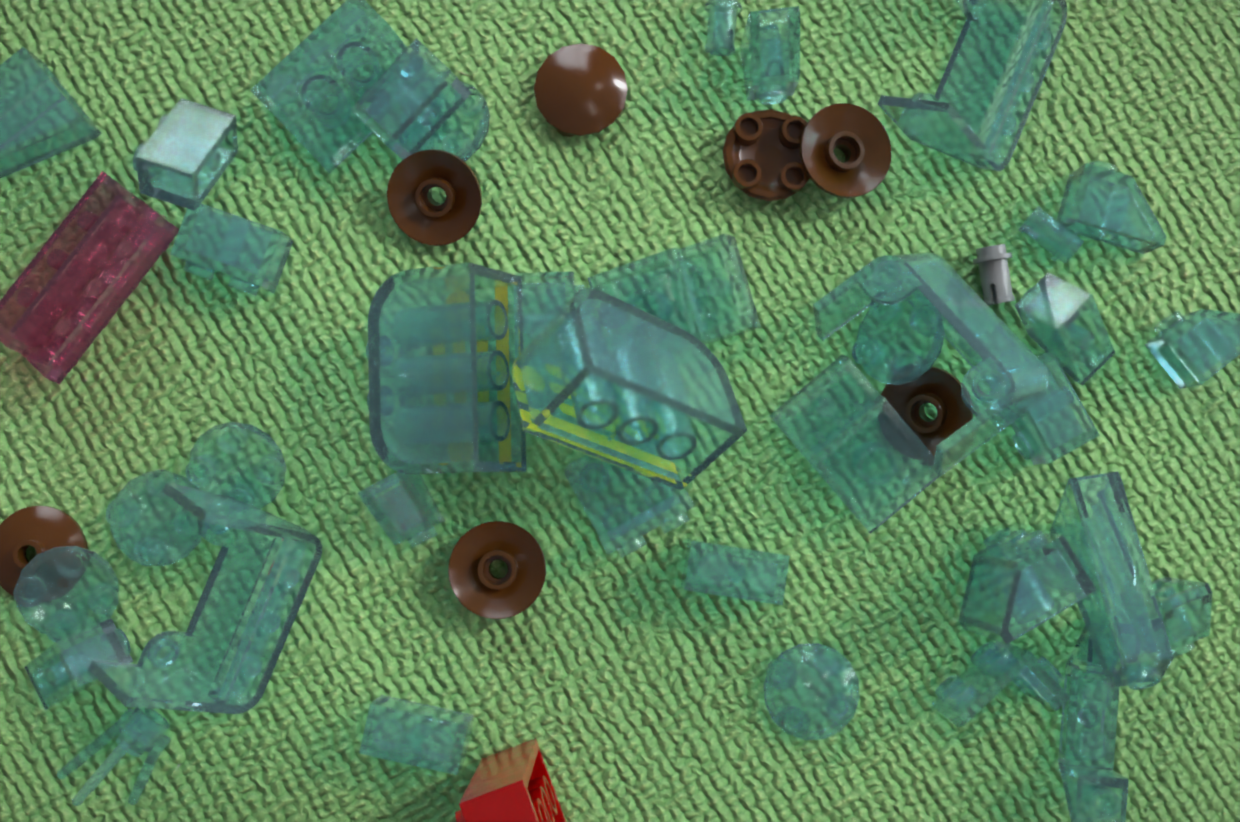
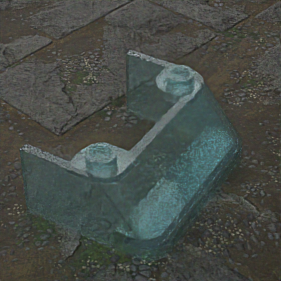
M956 0L967 19L935 96L930 93H917L910 99L881 95L878 105L910 140L977 168L1002 171L1011 160L1065 28L1067 19V4L1065 0Z
M929 252L881 256L871 261L813 304L816 333L824 341L875 302L882 305H893L908 297L972 368L965 374L962 380L961 396L965 405L976 417L936 446L933 470L940 477L1037 405L1046 394L1049 385V374L1043 363L941 256Z
M166 483L163 493L198 518L200 535L209 543L222 546L186 632L164 631L157 634L145 645L137 664L92 660L88 670L125 707L241 714L253 708L264 694L321 559L322 545L320 540L305 528L235 498Z

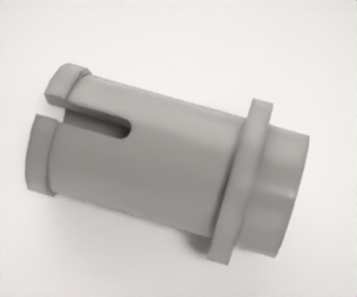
M1005 244L976 249L977 258L973 259V264L979 265L984 298L983 306L1015 301L1008 266V259L1012 258V253L1006 252Z

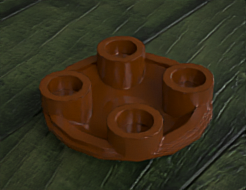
M583 43L563 46L549 55L537 71L534 85L537 108L545 120L554 126L559 134L566 137L599 133L613 124L624 112L628 91L625 73L615 57L600 47Z
M772 109L753 111L741 115L727 134L723 148L725 171L734 185L749 197L764 201L787 199L802 190L810 179L804 170L800 158V139L807 121L802 117L791 116L790 114Z

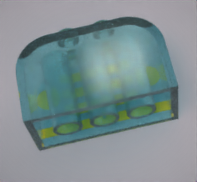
M468 262L404 270L389 277L379 287L371 302L368 314V343L366 346L369 392L367 395L371 440L378 456L387 466L404 474L527 472L526 423L523 415V410H525V388L519 380V373L524 371L522 276Z
M584 288L579 290L512 364V380L524 432L679 490L684 489L747 432L732 386L723 366L700 340L667 321L597 289Z

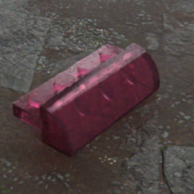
M102 171L0 300V341L6 347L20 353L45 378L60 385L92 342L108 325L110 319L128 296L137 288L140 281L157 259L166 251L180 229L143 199Z

